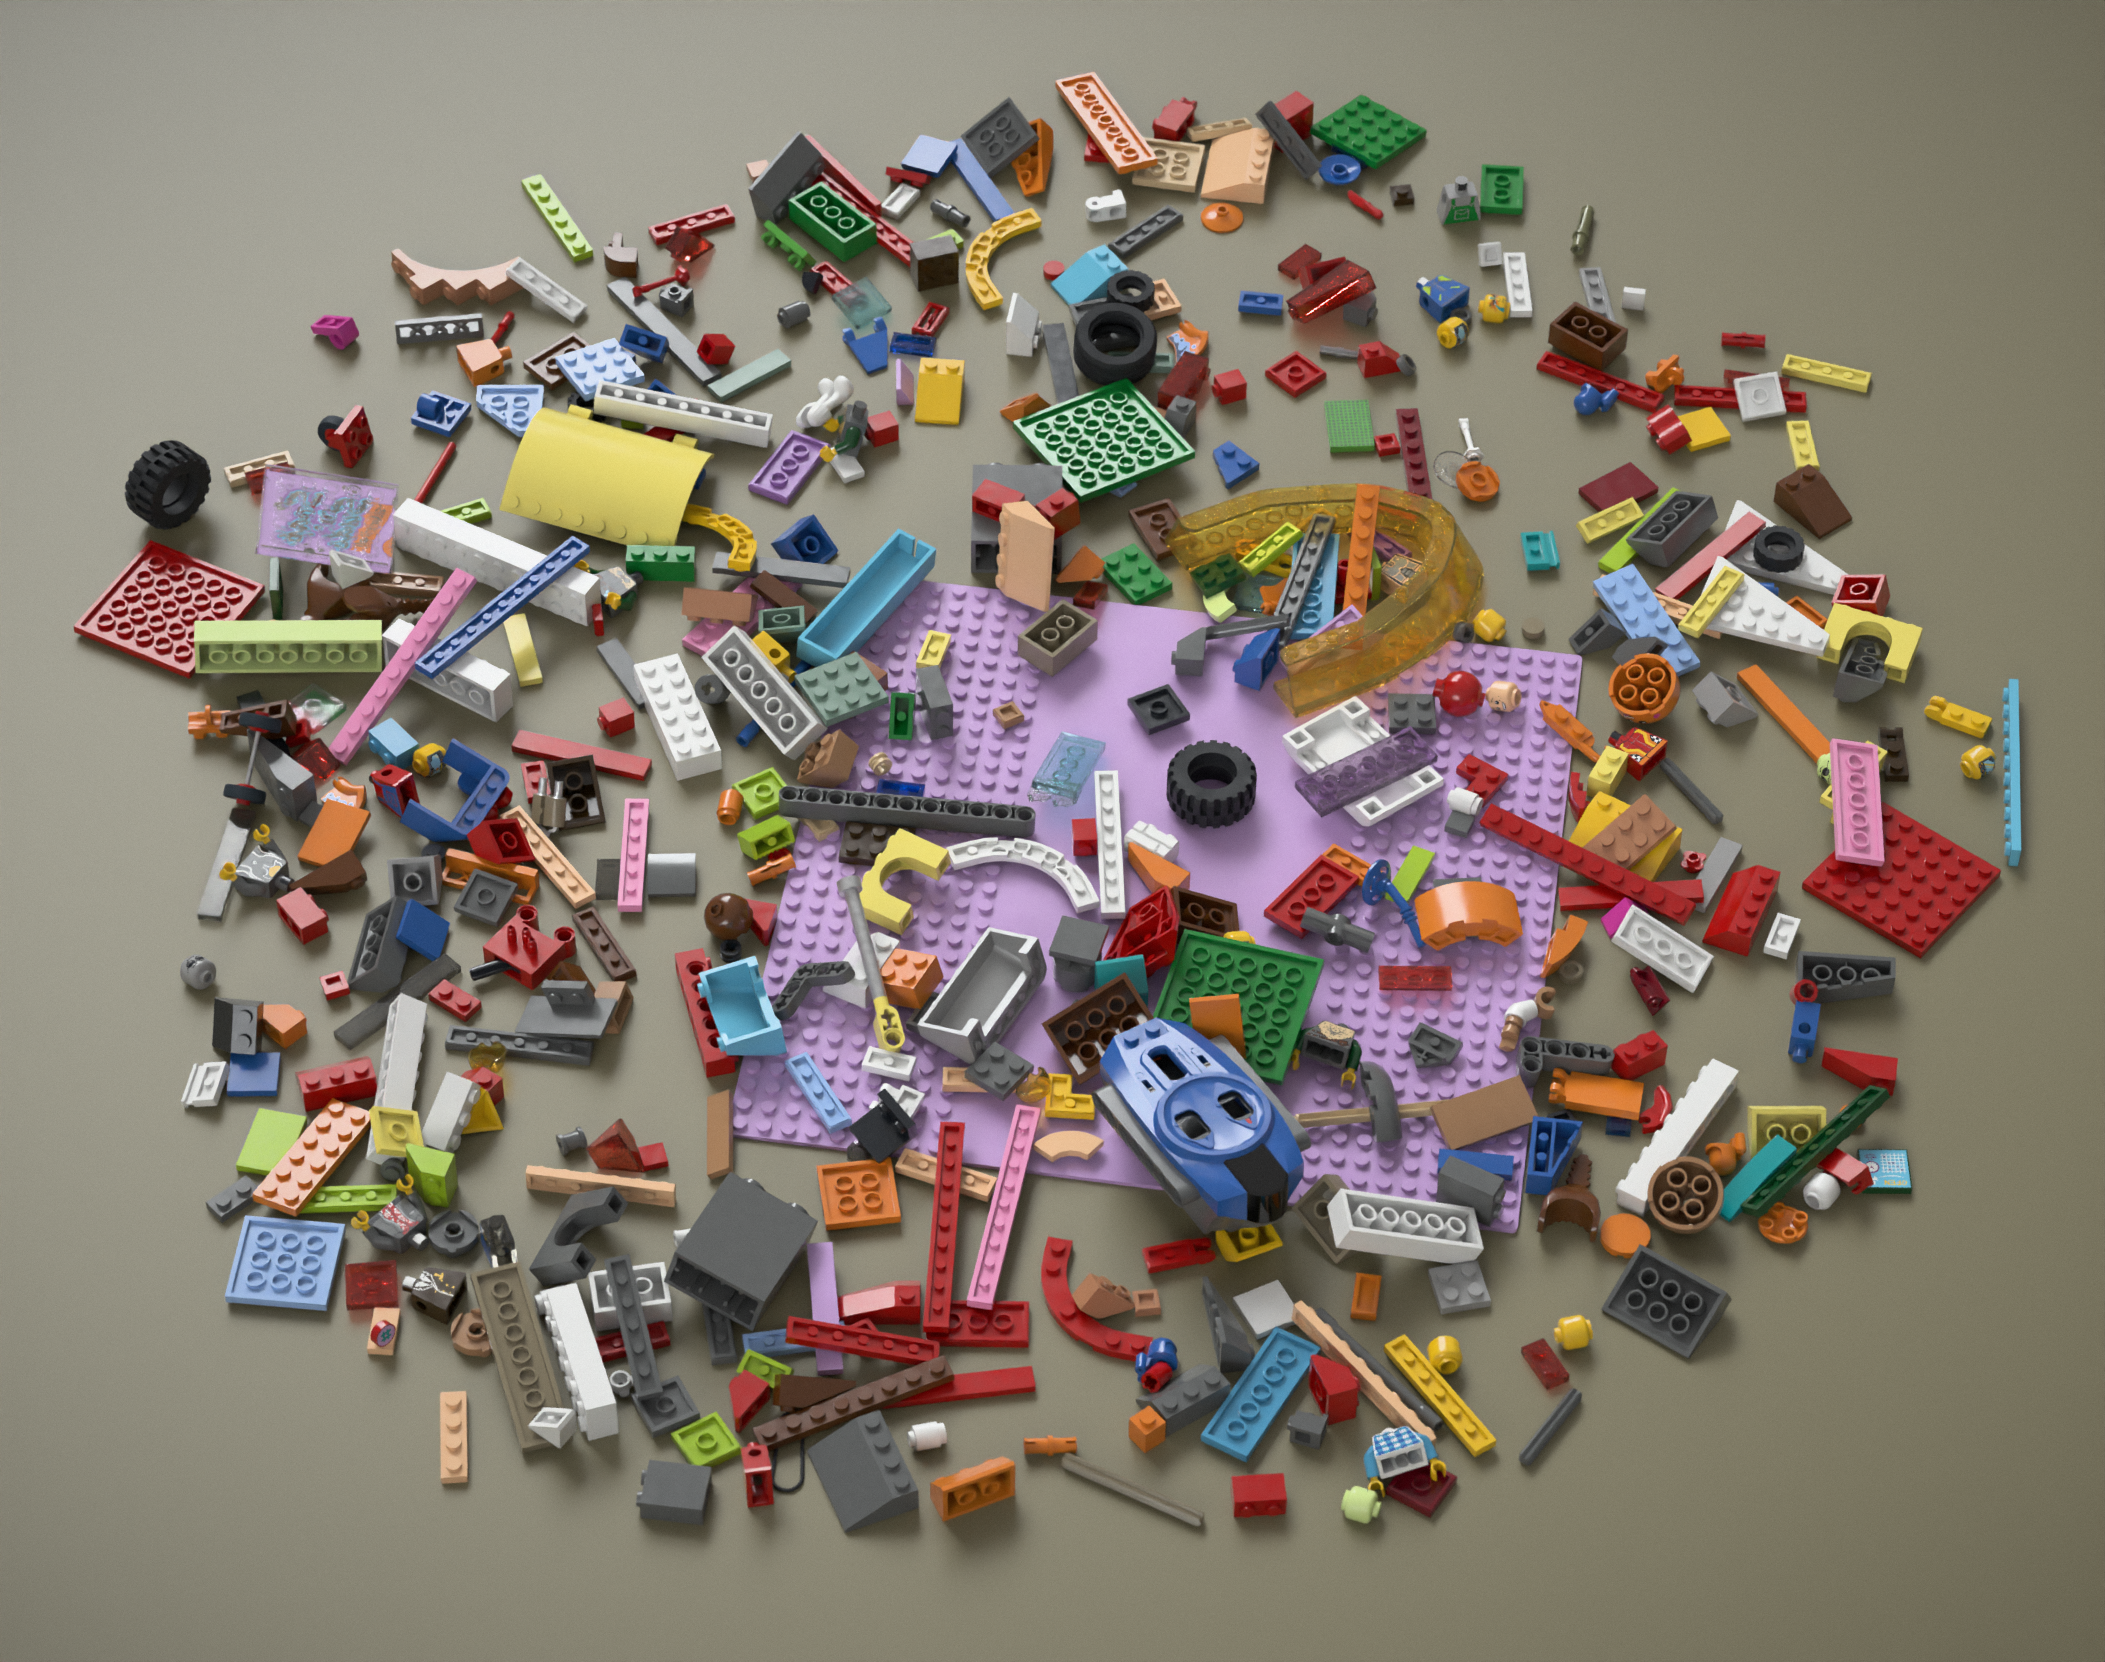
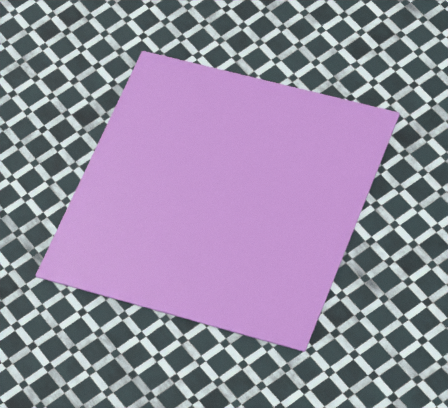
M921 581L857 652L888 673V689L885 692L889 696V703L827 727L828 729L821 735V739L825 735L832 734L840 729L859 748L847 781L834 788L810 784L809 787L1031 807L1036 813L1035 832L1030 837L1022 838L916 828V836L944 849L968 841L998 837V840L1014 841L1015 838L1043 844L1062 853L1067 861L1077 865L1087 876L1100 900L1098 844L1097 855L1073 856L1071 825L1072 819L1095 818L1096 820L1094 771L1118 770L1125 916L1130 907L1152 894L1129 863L1128 853L1124 851L1125 835L1140 820L1146 824L1154 825L1166 835H1173L1179 841V855L1172 863L1190 872L1189 890L1237 903L1239 931H1246L1250 936H1253L1256 945L1324 959L1325 965L1302 1030L1316 1026L1322 1021H1329L1337 1025L1343 1023L1349 1029L1354 1030V1039L1359 1042L1362 1050L1360 1061L1375 1062L1385 1069L1392 1080L1398 1104L1452 1099L1516 1076V1055L1521 1040L1527 1036L1539 1037L1541 1018L1535 1017L1528 1021L1520 1030L1514 1051L1506 1052L1499 1048L1502 1039L1501 1032L1505 1026L1504 1015L1513 1003L1534 1000L1538 990L1545 987L1546 978L1540 977L1551 938L1559 864L1481 827L1479 822L1492 803L1562 837L1572 746L1542 720L1544 715L1539 703L1543 700L1554 705L1560 704L1576 718L1582 657L1580 655L1364 631L1362 650L1339 648L1338 644L1300 675L1293 678L1281 664L1280 659L1306 639H1290L1286 651H1279L1278 663L1260 691L1235 683V672L1232 669L1236 659L1241 658L1245 645L1250 644L1254 636L1267 631L1206 641L1203 676L1176 675L1175 665H1171L1172 651H1176L1177 642L1201 627L1255 618L1230 616L1222 623H1219L1208 613L1050 595L1049 610L1064 599L1098 620L1097 640L1052 677L1018 656V635L1046 612L1007 597L1000 589ZM929 630L951 634V643L940 671L953 702V736L930 740L916 703L912 740L888 739L891 692L916 693V669H918L916 668V661ZM1454 671H1466L1476 676L1482 684V693H1486L1487 688L1491 687L1495 681L1513 682L1521 690V703L1511 712L1491 709L1488 701L1484 698L1483 706H1478L1473 714L1465 717H1455L1446 713L1440 706L1439 698L1435 697L1436 734H1389L1388 693L1433 694L1436 679H1445L1449 673ZM1169 684L1190 713V720L1148 735L1128 707L1127 699ZM1354 696L1370 709V717L1423 767L1431 766L1444 779L1443 786L1372 826H1362L1288 755L1282 743V736ZM1013 701L1023 713L1024 722L1003 729L993 716V709ZM1203 740L1204 743L1210 742V740H1217V743H1223L1224 741L1230 743L1232 747H1239L1242 753L1245 752L1251 758L1257 773L1256 799L1249 814L1244 815L1242 820L1239 822L1234 821L1231 826L1225 827V825H1222L1217 829H1213L1211 826L1200 828L1198 824L1193 826L1187 823L1186 819L1182 820L1171 809L1166 796L1167 769L1175 754L1181 749L1184 751V747L1187 745H1196L1198 741ZM879 752L885 753L892 761L891 769L881 776L875 775L868 765L871 757ZM1468 754H1471L1508 773V781L1481 808L1479 815L1474 816L1475 822L1467 838L1445 832L1444 828L1452 812L1449 809V803H1447L1449 792L1455 790L1456 787L1466 790L1472 783L1456 774V767ZM1202 780L1195 783L1207 789H1219L1227 786L1226 783L1218 780ZM834 821L839 826V830L827 835V838L820 842L814 837V833L800 822L792 855L796 868L788 871L763 974L764 987L771 1006L800 966L808 963L843 961L857 941L846 899L839 895L836 883L841 878L852 875L859 876L862 883L865 873L870 871L873 866L839 863V852L846 822ZM1333 843L1371 865L1379 859L1388 861L1391 866V883L1414 845L1435 853L1432 864L1409 902V906L1413 907L1412 911H1415L1414 916H1417L1415 899L1432 889L1433 879L1481 877V882L1502 886L1515 894L1523 935L1506 947L1496 942L1481 940L1478 937H1466V940L1450 944L1439 951L1428 944L1418 948L1408 925L1404 924L1402 915L1399 913L1400 908L1397 904L1385 899L1384 895L1376 905H1367L1363 901L1362 887L1359 885L1348 893L1328 915H1345L1350 919L1351 924L1374 932L1375 936L1368 953L1345 944L1341 946L1331 945L1325 941L1324 936L1312 931L1301 939L1265 918L1264 910ZM994 861L954 871L950 864L939 881L915 870H900L886 879L883 884V890L891 896L912 905L914 918L902 936L866 919L870 935L880 932L899 940L900 949L937 956L944 976L934 992L939 994L988 927L1039 939L1047 966L1046 976L998 1043L1034 1065V1071L1017 1087L1016 1093H1011L1002 1101L989 1092H942L943 1067H969L971 1064L923 1038L921 1035L907 1030L906 1022L915 1009L894 1004L889 1005L898 1011L905 1036L900 1053L916 1057V1066L910 1081L862 1071V1063L869 1046L879 1048L873 1027L876 1017L873 999L865 1009L823 992L824 986L812 987L793 1016L780 1021L787 1053L778 1056L744 1055L733 1098V1137L869 1154L849 1131V1126L831 1134L828 1132L785 1067V1060L807 1052L851 1117L852 1124L870 1111L868 1108L872 1101L879 1102L877 1094L884 1083L900 1090L902 1085H905L925 1094V1100L912 1119L916 1123L918 1135L890 1157L900 1158L904 1149L907 1148L937 1158L940 1122H965L962 1166L1000 1170L1017 1104L1041 1108L1034 1143L1047 1135L1061 1131H1081L1104 1140V1146L1089 1160L1077 1156H1066L1051 1162L1033 1150L1032 1147L1026 1171L1027 1174L1164 1190L1096 1107L1094 1120L1045 1117L1048 1073L1073 1074L1056 1050L1041 1023L1071 1006L1076 999L1080 1000L1094 991V985H1092L1085 992H1069L1061 988L1060 983L1055 982L1053 978V957L1049 956V949L1062 915L1108 925L1109 932L1101 951L1103 961L1124 919H1101V905L1099 908L1077 913L1064 888L1047 873L1029 865L1016 862ZM1386 867L1380 868L1381 871L1386 873ZM1375 895L1372 899L1376 900L1379 896ZM1172 963L1167 967H1161L1151 977L1147 978L1149 992L1148 1009L1152 1016ZM1420 1022L1463 1042V1048L1450 1065L1416 1068L1408 1045V1039ZM887 1040L888 1044L892 1046L897 1045L894 1040ZM1301 1053L1299 1054V1068L1293 1070L1292 1065L1294 1061L1290 1062L1282 1086L1264 1082L1293 1116L1302 1113L1364 1108L1373 1105L1372 1100L1366 1097L1361 1086L1360 1065L1358 1071L1354 1072L1356 1083L1352 1090V1082L1350 1080H1345L1343 1087H1341V1077L1344 1072H1347L1346 1068L1342 1070L1302 1056ZM1100 1073L1082 1085H1079L1073 1076L1071 1094L1091 1095L1093 1091L1102 1088L1103 1083ZM1534 1087L1526 1088L1531 1101ZM1433 1116L1400 1119L1402 1138L1385 1142L1373 1140L1371 1122L1304 1128L1310 1137L1311 1148L1301 1152L1304 1161V1176L1289 1198L1288 1206H1293L1324 1174L1339 1175L1350 1190L1436 1202L1439 1173H1437L1439 1148L1447 1149V1146ZM1529 1125L1460 1149V1151L1514 1156L1512 1181L1504 1180L1503 1189L1506 1190V1194L1501 1204L1504 1206L1503 1213L1498 1220L1495 1219L1490 1227L1477 1222L1479 1229L1506 1233L1517 1232Z

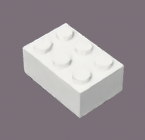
M659 1262L632 1266L646 1324L672 1321L669 1286L664 1282L666 1276L665 1263ZM606 1270L589 1272V1288L596 1331L620 1328Z

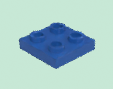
M433 390L430 394L422 393L417 401V410L411 417V424L451 437L472 410L471 403Z

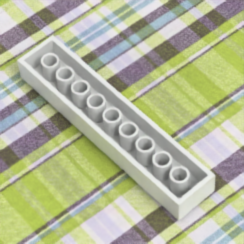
M409 498L393 514L396 546L453 571L458 568L474 576L478 582L492 586L500 591L507 589L547 557L542 553ZM571 567L529 602L576 623L588 626L593 620V604H601L600 578L578 568Z

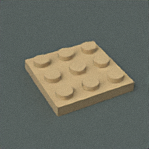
M1143 137L1157 156L1158 165L1147 169L1135 170L1132 185L1195 193L1205 153V145Z

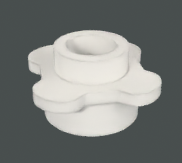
M622 1370L615 1371L610 1376L609 1383L612 1392L619 1394L621 1397L628 1396L629 1389L634 1385L632 1376Z

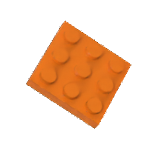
M891 1157L881 1164L871 1159L816 1166L826 1231L901 1222Z

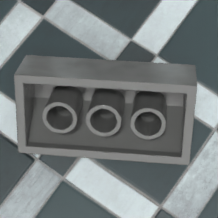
M796 132L748 188L755 215L763 220H770L774 225H777L789 211V200L809 189L812 182L818 175L823 173L825 168L822 154L801 132Z
M1675 491L1626 539L1627 544L1650 565L1671 566L1718 519L1713 497L1711 495Z
M394 896L366 914L347 980L349 989L384 993L400 983L402 969L407 961L406 954L409 946L396 939L407 904L399 896Z

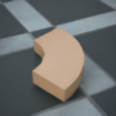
M1061 1131L1039 1139L1033 1144V1150L1051 1162L1066 1156H1077L1089 1160L1104 1146V1140L1081 1131Z

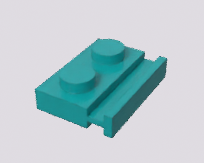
M1543 531L1522 532L1520 534L1527 571L1548 570L1549 567L1559 569L1560 560L1553 531L1544 534Z

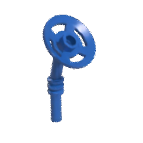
M1384 859L1375 861L1367 871L1363 881V901L1370 906L1376 905L1381 901L1385 893L1388 892L1400 908L1399 913L1402 915L1404 924L1408 925L1417 947L1422 948L1427 944L1421 939L1420 929L1416 921L1418 918L1414 916L1415 911H1412L1413 907L1409 906L1394 884L1391 883V866L1389 862ZM1386 867V873L1381 872L1380 868ZM1375 895L1379 896L1376 900L1372 899Z

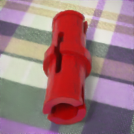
M1743 331L1742 334L1722 332L1721 346H1738L1741 349H1745V347L1765 348L1766 334H1746Z

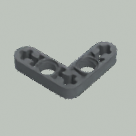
M848 961L808 963L800 966L772 1005L775 1016L779 1021L790 1018L812 987L846 984L855 976L854 969Z

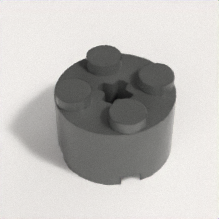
M1102 953L1100 954L1098 961H1102ZM1053 957V978L1066 991L1075 993L1085 992L1089 990L1090 986L1095 984V966Z

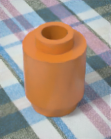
M728 789L720 795L717 816L722 824L733 825L740 818L744 797L737 790Z

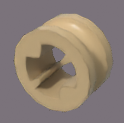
M879 752L871 757L868 765L875 775L881 776L891 769L892 761L885 753Z

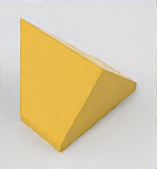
M480 1087V1097L477 1103L473 1104L470 1111V1121L463 1128L461 1134L504 1129L488 1091Z

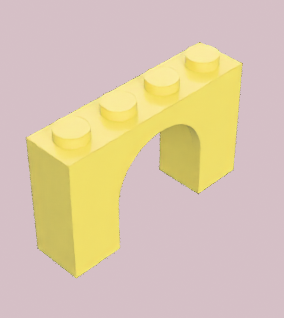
M1834 603L1824 631L1830 634V641L1823 657L1817 656L1816 658L1839 664L1845 646L1852 638L1860 635L1876 636L1882 639L1889 647V653L1884 663V671H1887V678L1905 683L1921 642L1923 628L1917 627L1914 624L1896 621L1889 617L1875 615L1868 611L1854 609L1847 605Z
M899 828L897 833L889 838L886 849L883 853L878 854L874 866L865 873L862 879L863 890L859 895L866 919L902 936L914 918L912 905L886 893L883 890L884 882L890 875L900 870H915L939 881L951 864L949 850Z

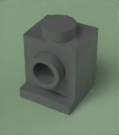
M671 283L668 287H662L659 292L660 308L677 316L683 317L694 306L692 288L687 290Z
M1297 1410L1295 1416H1290L1287 1424V1430H1290V1442L1319 1450L1327 1432L1328 1415L1323 1413V1416L1319 1417L1310 1412L1305 1413Z

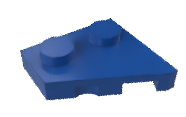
M1227 441L1213 450V459L1218 465L1220 475H1223L1227 489H1230L1259 470L1260 463L1231 441Z

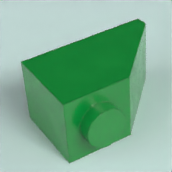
M891 692L888 739L912 740L916 693Z

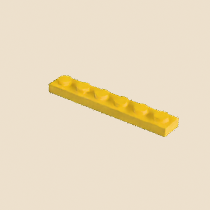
M1405 1334L1384 1345V1353L1474 1457L1496 1446L1495 1437Z

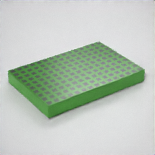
M1368 400L1324 401L1330 453L1374 451V438Z

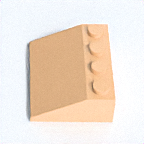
M1252 128L1212 139L1201 192L1202 198L1264 204L1275 143L1267 129Z
M1028 501L1002 504V512L999 515L1001 533L998 535L1000 550L997 555L998 575L995 578L996 586L1005 596L1047 612L1049 611L1055 528Z

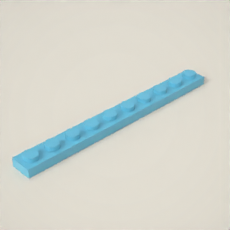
M2009 679L2008 687L2003 688L2002 701L2006 702L2003 705L2002 718H2006V721L2003 723V735L2007 736L2003 741V752H2007L2003 759V769H2007L2003 778V786H2007V789L2004 790L2003 803L2007 804V807L2004 809V821H2008V824H2005L2004 838H2008V842H2005L2004 856H2008V866H2018L2021 854L2019 679Z

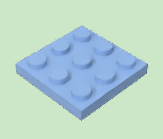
M615 338L556 357V365L585 401L595 398L599 380L627 386L644 382V374Z

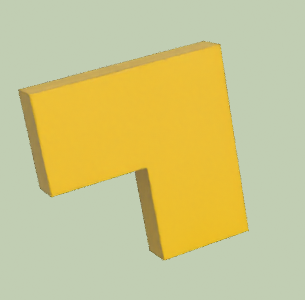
M1048 1073L1045 1117L1094 1120L1095 1105L1092 1095L1071 1094L1073 1075Z

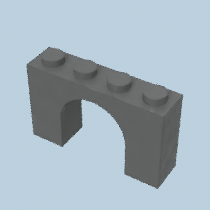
M614 1186L571 1195L532 1262L529 1271L543 1286L585 1279L597 1259L582 1243H576V1241L584 1233L596 1226L618 1222L628 1202Z

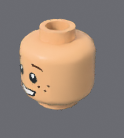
M1507 681L1493 682L1491 687L1487 688L1485 694L1486 701H1488L1491 709L1511 712L1518 707L1522 697L1521 690L1518 689L1517 685Z

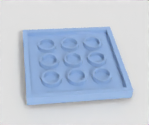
M245 1215L225 1293L226 1302L327 1311L345 1236V1224Z

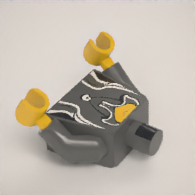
M262 824L260 830L264 835L260 834L256 829L253 832V837L256 841H263L264 844H258L237 869L233 863L226 862L223 866L224 869L219 872L222 880L230 879L235 889L239 890L246 897L261 896L272 898L279 889L290 892L289 885L295 882L294 879L289 877L287 859L275 841L268 837L270 833L269 827Z

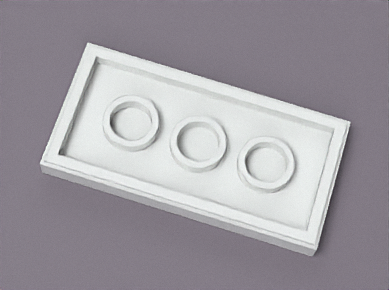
M1634 905L1629 908L1611 940L1614 944L1691 993L1696 990L1714 957Z

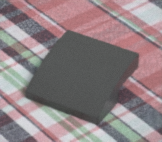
M696 853L648 854V897H695Z

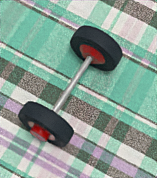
M255 711V714L241 712L239 725L256 732L245 784H226L223 796L235 799L236 803L250 806V803L262 805L265 803L267 793L249 785L260 733H280L282 721L269 717V713Z

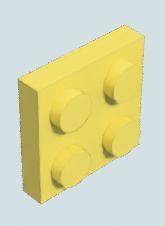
M373 1106L369 1110L377 1154L407 1157L405 1148L407 1143L424 1147L417 1111Z

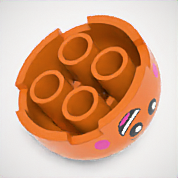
M1649 653L1635 655L1634 659L1626 662L1623 666L1620 664L1613 672L1609 681V696L1617 711L1624 718L1638 724H1650L1662 720L1673 711L1680 696V682L1675 670L1665 658Z

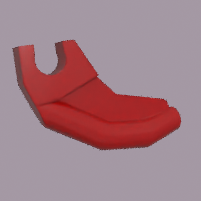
M1659 1085L1654 1090V1105L1639 1114V1123H1648L1642 1124L1643 1134L1654 1133L1662 1129L1667 1115L1672 1112L1671 1095L1662 1085Z

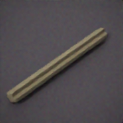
M1066 1453L1062 1459L1063 1468L1195 1526H1200L1204 1520V1512L1070 1453Z

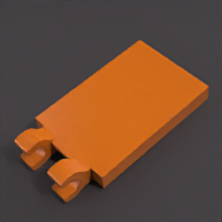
M1554 1068L1552 1077L1560 1079L1552 1078L1550 1092L1557 1094L1550 1093L1548 1102L1552 1104H1565V1109L1632 1120L1639 1119L1644 1083L1571 1071V1074L1568 1075L1563 1069Z

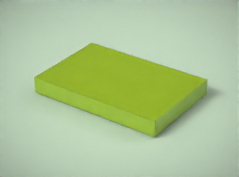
M259 1108L236 1163L237 1171L268 1176L303 1134L307 1124V1117Z

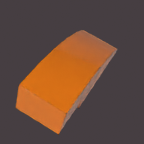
M1570 914L1562 930L1556 929L1548 943L1540 977L1546 978L1553 974L1569 959L1582 938L1588 921Z

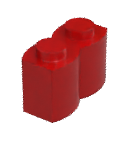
M1669 404L1646 418L1648 422L1646 429L1651 437L1656 435L1658 439L1655 441L1661 451L1666 450L1670 455L1692 441L1687 429Z

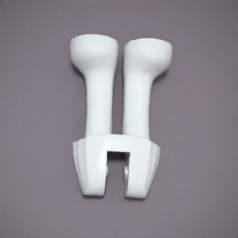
M838 376L834 383L829 379H822L818 384L821 398L817 402L807 404L800 411L796 418L797 425L800 428H810L811 426H820L832 417L830 411L847 401L853 394L854 388L852 383L844 376Z

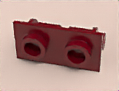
M1649 965L1643 970L1638 967L1630 970V978L1651 1015L1654 1016L1670 1001L1668 995Z

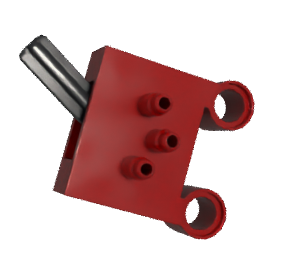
M523 905L517 909L516 915L483 946L485 964L470 968V977L473 981H477L502 972L529 989L534 990L560 961H564L576 953L575 932L568 926H562L554 931V940L539 932L537 909L532 905Z

